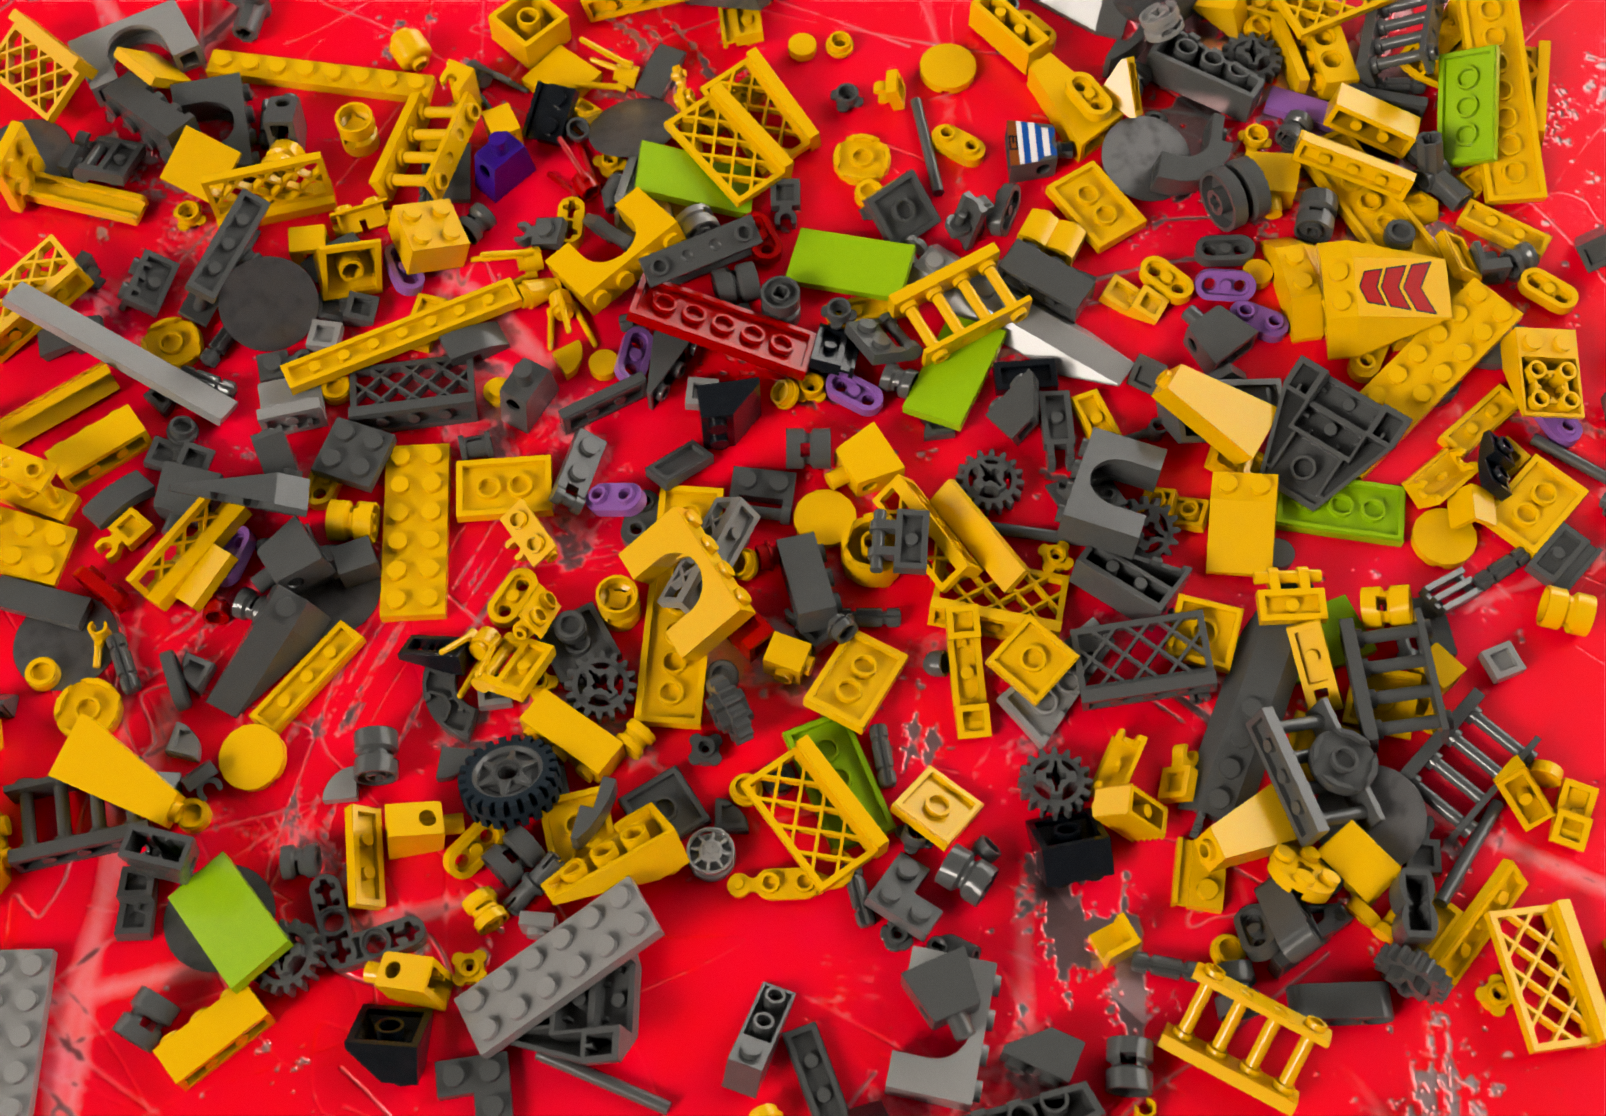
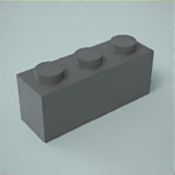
M1017 238L998 265V273L1006 285L1025 296L1030 294L1034 301L1073 323L1076 322L1094 296L1096 282L1087 273L1070 268L1062 259L1043 253L1031 242H1024Z
M814 532L777 539L779 565L799 633L804 634L827 629L830 619L838 612H842V603L839 593H833L831 587H835L831 568H825L824 563L827 562L824 544L817 543Z

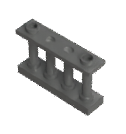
M1397 0L1394 3L1366 13L1355 68L1362 83L1367 88L1376 86L1378 74L1383 69L1422 61L1427 74L1434 72L1435 60L1439 59L1438 42L1445 3H1448V0ZM1427 5L1426 11L1389 20L1392 13ZM1423 24L1422 30L1385 39V36L1390 31ZM1420 43V47L1417 50L1381 58L1386 50Z
M244 188L241 190L187 281L185 290L189 291V294L180 307L178 314L205 328L207 327L218 308L220 291L226 278L237 268L236 264L243 252L252 249L260 236L261 231L257 228L266 215L271 204L270 202Z
M749 214L639 258L638 261L650 288L668 281L682 285L709 274L711 270L723 268L753 255L751 248L762 244L763 240L752 215ZM640 279L635 283L637 287L640 282Z
M1421 607L1414 608L1413 624L1362 632L1361 629H1355L1353 617L1339 619V637L1360 735L1365 737L1371 744L1370 748L1373 753L1378 752L1379 740L1384 739L1386 735L1437 728L1441 744L1448 743L1449 730H1454V719L1451 709L1445 710L1429 643V639L1433 638L1432 626L1429 618H1423ZM1416 637L1420 654L1368 661V658H1361L1360 649L1364 648V645ZM1420 667L1424 669L1427 684L1375 691L1374 688L1368 689L1366 679L1371 678L1372 674ZM1430 698L1434 715L1382 722L1381 719L1375 720L1373 709H1377V705Z
M1475 687L1452 712L1454 730H1449L1448 743L1441 744L1437 729L1400 771L1401 774L1415 785L1424 802L1456 827L1446 839L1451 844L1459 835L1464 839L1469 836L1479 824L1474 820L1475 816L1499 789L1494 783L1485 794L1442 759L1443 755L1438 752L1444 744L1449 748L1454 746L1491 777L1495 778L1503 768L1462 736L1463 732L1458 728L1464 721L1469 725L1472 723L1512 755H1518L1526 767L1539 754L1534 748L1542 740L1536 735L1524 747L1481 713L1483 709L1478 706L1486 695ZM1424 767L1429 771L1434 769L1476 803L1466 817L1421 782L1423 778L1418 774Z
M1327 697L1321 698L1305 713V717L1280 721L1273 706L1261 708L1245 725L1301 847L1313 845L1330 831L1329 826L1347 823L1353 820L1368 834L1385 820L1380 804L1377 802L1370 786L1359 794L1344 796L1349 808L1323 813L1314 795L1330 791L1320 786L1316 780L1307 781L1300 764L1307 763L1309 748L1294 751L1286 734L1312 729L1317 738L1324 731L1342 728Z
M50 776L38 779L22 778L15 781V784L3 786V793L13 803H20L23 844L19 848L7 850L8 863L20 874L117 853L130 822L155 827L148 819H141V816L126 810L127 821L124 822V825L108 827L105 801L89 794L92 828L88 833L74 835L72 834L69 792L80 789ZM54 796L58 836L52 841L40 843L37 841L34 800Z

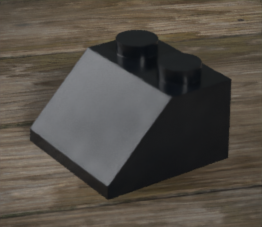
M759 377L696 386L699 420L705 449L723 450L728 446H735L761 416Z
M1091 807L1083 809L1081 812L1072 811L1071 818L1069 819L1061 813L1057 821L1053 820L1052 815L1025 821L1037 870L1047 888H1063L1070 883L1084 880L1097 881L1104 876L1114 874L1111 838L1102 823L1092 816Z

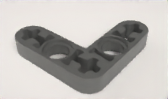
M321 874L311 882L309 894L319 934L324 938L321 944L327 949V953L324 956L328 965L335 972L341 974L364 968L368 961L380 963L386 951L408 954L422 948L427 942L428 931L423 921L414 916H406L354 933L345 892L340 881L334 875ZM329 884L331 888H335L330 891L331 901L335 906L328 907L323 895L319 894L323 892V886ZM332 915H341L344 918L343 926L336 932L327 931L325 928L327 919ZM410 926L419 931L415 933V940L409 941L407 937L396 939L399 944L397 947H394V942L389 934L394 931L396 937L406 935L407 928ZM375 936L384 937L386 939L385 948L379 953H370L367 945L371 938ZM341 940L342 946L347 953H351L346 956V962L344 963L334 959L339 956L338 946L335 941Z

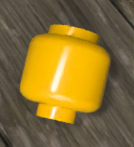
M403 27L391 36L389 51L403 70L410 71L414 69L415 71H420L429 64L428 59L431 56L432 49L418 29Z

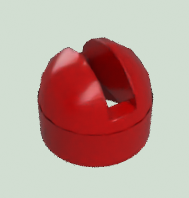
M217 597L211 598L203 608V620L212 625H223L229 621L230 606L225 599L218 600Z

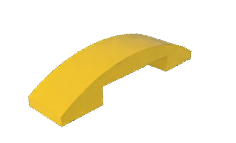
M978 604L945 606L948 666L958 740L992 737L980 641L982 635Z

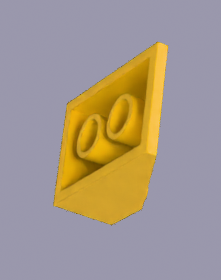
M1213 471L1206 574L1253 577L1254 571H1266V568L1273 567L1279 474Z

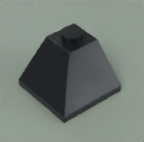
M363 1004L344 1042L345 1049L381 1083H392L397 1086L418 1085L426 1066L434 1009Z

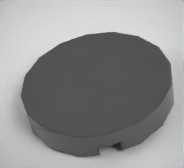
M1333 728L1331 731L1321 733L1314 740L1308 750L1307 763L1311 775L1320 786L1331 793L1348 796L1359 794L1370 786L1378 773V758L1376 753L1373 754L1370 748L1371 744L1365 737L1354 730Z

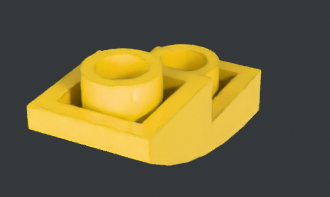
M1155 487L1154 493L1144 490L1143 496H1148L1149 503L1153 498L1161 499L1159 507L1165 504L1171 506L1168 515L1178 516V519L1173 522V527L1204 534L1209 517L1210 500L1181 497L1178 495L1177 489ZM1145 509L1139 510L1138 513L1141 514Z

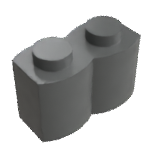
M1402 868L1390 885L1389 902L1395 914L1392 922V937L1394 942L1401 948L1404 945H1408L1411 950L1419 948L1424 951L1437 934L1438 916L1432 905L1435 895V883L1429 869Z

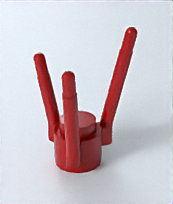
M558 136L559 144L577 171L572 178L573 187L550 171L547 173V176L569 192L571 196L581 198L584 202L595 199L601 193L602 183L595 174L583 144L578 142L577 147L587 171L583 170L564 139Z

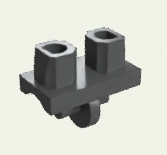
M970 191L963 193L955 213L949 215L946 219L945 228L952 239H958L965 251L972 249L976 238L983 234L985 217L992 213L994 204L985 195L975 197Z

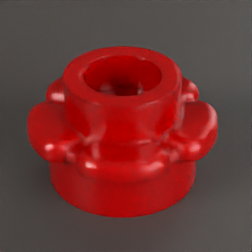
M765 540L764 544L755 546V552L759 559L758 568L760 571L768 569L770 572H773L774 565L779 564V553L776 545L770 546L769 541Z

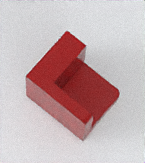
M756 610L754 616L727 637L750 663L767 650L775 631Z

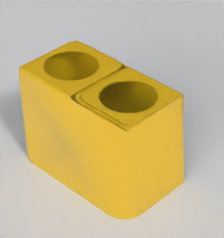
M1353 820L1348 822L1318 849L1321 854L1320 859H1323L1344 879L1343 887L1370 907L1386 891L1402 869Z

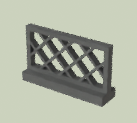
M448 356L370 365L350 373V407H348V418L350 421L385 432L479 421L476 404L474 358L472 357L457 364H467V368L460 375L450 371L454 366H452ZM425 369L436 371L428 379L419 375ZM393 373L405 374L397 383L388 379ZM371 376L374 378L366 387L358 383V378ZM443 376L452 380L444 389L435 385ZM412 380H415L421 386L411 393L404 387ZM381 384H384L391 389L380 397L373 391ZM459 386L468 390L467 393L451 394ZM429 389L437 394L435 397L420 398ZM398 393L406 398L403 401L389 402ZM366 397L375 401L374 404L358 406Z
M1203 609L1070 629L1072 648L1080 656L1075 666L1083 711L1209 693L1217 690L1218 682L1213 666ZM1197 619L1199 632L1192 641L1176 631L1183 621ZM1169 623H1175L1172 628L1169 625H1167ZM1158 625L1168 632L1158 646L1143 636L1150 626ZM1142 628V629L1139 631V633L1136 632L1134 629ZM1125 630L1135 637L1125 651L1110 642V639L1117 631ZM1108 633L1106 637H1103L1100 634ZM1092 635L1102 643L1093 655L1090 656L1079 648L1078 637ZM1172 635L1188 645L1178 659L1162 649ZM1199 639H1201L1202 648L1196 644ZM1138 641L1154 650L1145 664L1129 655ZM1105 646L1121 655L1111 670L1096 660ZM1193 649L1204 656L1206 668L1192 670L1183 664L1182 661ZM1158 654L1174 664L1167 674L1158 675L1148 668ZM1081 656L1087 660L1084 666L1082 665ZM1125 659L1140 668L1134 679L1125 680L1115 673ZM1092 664L1107 674L1100 684L1086 686L1084 674ZM1178 667L1183 670L1181 672H1175ZM1144 672L1150 675L1147 677H1141L1144 674ZM1111 677L1116 680L1114 682H1108Z

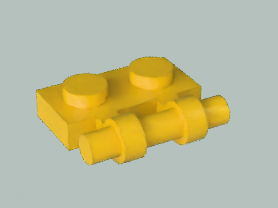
M1299 566L1295 570H1278L1277 567L1266 568V571H1254V585L1266 584L1268 589L1257 590L1255 594L1259 626L1299 624L1320 619L1321 623H1326L1328 611L1325 588H1311L1310 584L1322 581L1321 569H1308L1307 566ZM1296 583L1298 588L1281 589L1280 584Z

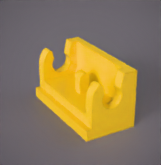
M448 59L446 62L447 67L440 76V82L444 86L449 79L454 100L452 106H458L464 91H469L479 107L482 108L483 104L475 68Z
M1447 447L1443 448L1401 483L1418 509L1440 505L1479 472L1477 462L1465 463L1461 459V456L1467 452L1465 448L1459 447L1450 450Z
M1123 728L1118 729L1116 736L1112 735L1093 779L1092 788L1089 790L1091 792L1090 797L1094 798L1095 789L1098 787L1129 784L1148 737L1139 734L1135 739H1130L1125 736L1126 730Z

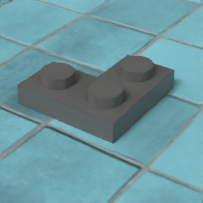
M902 851L866 897L864 903L866 907L922 942L926 940L943 913V910L916 894L928 877L930 869Z
M507 1051L498 1052L487 1060L481 1055L435 1062L437 1098L439 1101L474 1096L476 1116H514L509 1054Z

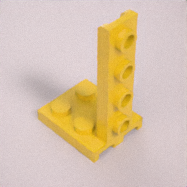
M12 120L0 141V192L11 211L23 213L29 201L138 226L149 204L148 199L144 195L88 182L81 183L74 179L44 173L46 165L22 122Z

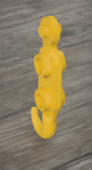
M677 64L672 67L671 73L673 82L676 81L677 93L673 94V98L677 108L683 111L696 102V97L693 90L686 87V70ZM680 123L682 132L693 133L694 124ZM697 124L696 134H700L703 131V125ZM695 142L694 147L696 150L703 152L702 142Z
M832 849L831 854L838 856L839 849ZM844 850L842 851V857L852 858L849 853ZM801 867L770 868L763 870L755 878H750L743 873H736L729 878L727 883L728 891L735 898H744L750 893L755 892L764 900L769 901L807 900L820 894ZM815 871L822 881H825L830 877L826 874ZM854 872L828 890L839 889L847 885L854 876Z

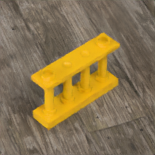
M421 91L410 93L369 179V184L381 199L387 197L388 201H393L399 186L425 187L434 200L443 199L482 112L471 93L464 91L458 106H431ZM431 118H452L447 129H426ZM420 141H441L436 152L416 151ZM410 163L430 164L426 175L405 174Z
M995 242L888 296L887 310L894 319L900 315L907 316L927 348L923 349L921 361L924 367L932 363L935 365L940 364L951 353L1011 322L1014 324L1019 323L1029 315L1033 300L1030 294L1017 301L996 270L1000 250ZM980 274L982 276L985 275L1006 307L991 314L971 285L970 280ZM954 287L955 289H960L980 319L965 328L943 296L945 292ZM927 301L933 302L954 334L938 341L917 310L918 306Z
M0 443V503L67 526L80 506L82 499L79 495L53 486L50 483L60 468L58 464Z
M1198 961L1191 978L1200 982V985L1180 1024L1173 1025L1167 1022L1157 1046L1282 1113L1292 1116L1298 1105L1300 1091L1296 1090L1293 1084L1314 1044L1317 1043L1328 1049L1331 1043L1332 1030L1328 1029V1025L1323 1020L1312 1015L1305 1017L1226 976V972L1221 967L1213 963H1206L1205 965ZM1215 990L1234 1001L1213 1042L1209 1041L1207 1043L1195 1037L1193 1030L1212 992ZM1248 1007L1267 1017V1020L1248 1057L1239 1060L1229 1055L1226 1048ZM1282 1025L1300 1034L1301 1037L1281 1076L1273 1078L1262 1072L1259 1066Z

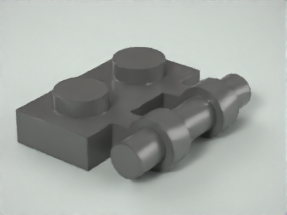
M897 508L896 520H888L886 510H874V517L870 521L869 532L872 535V546L868 548L867 556L870 561L871 572L881 573L883 572L885 561H894L893 573L926 575L930 511ZM886 535H895V546H885Z

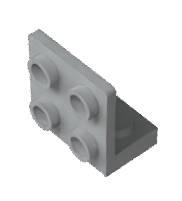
M285 378L257 385L261 409H256V414L262 430L282 426L285 435L328 426L321 385L296 395H292Z

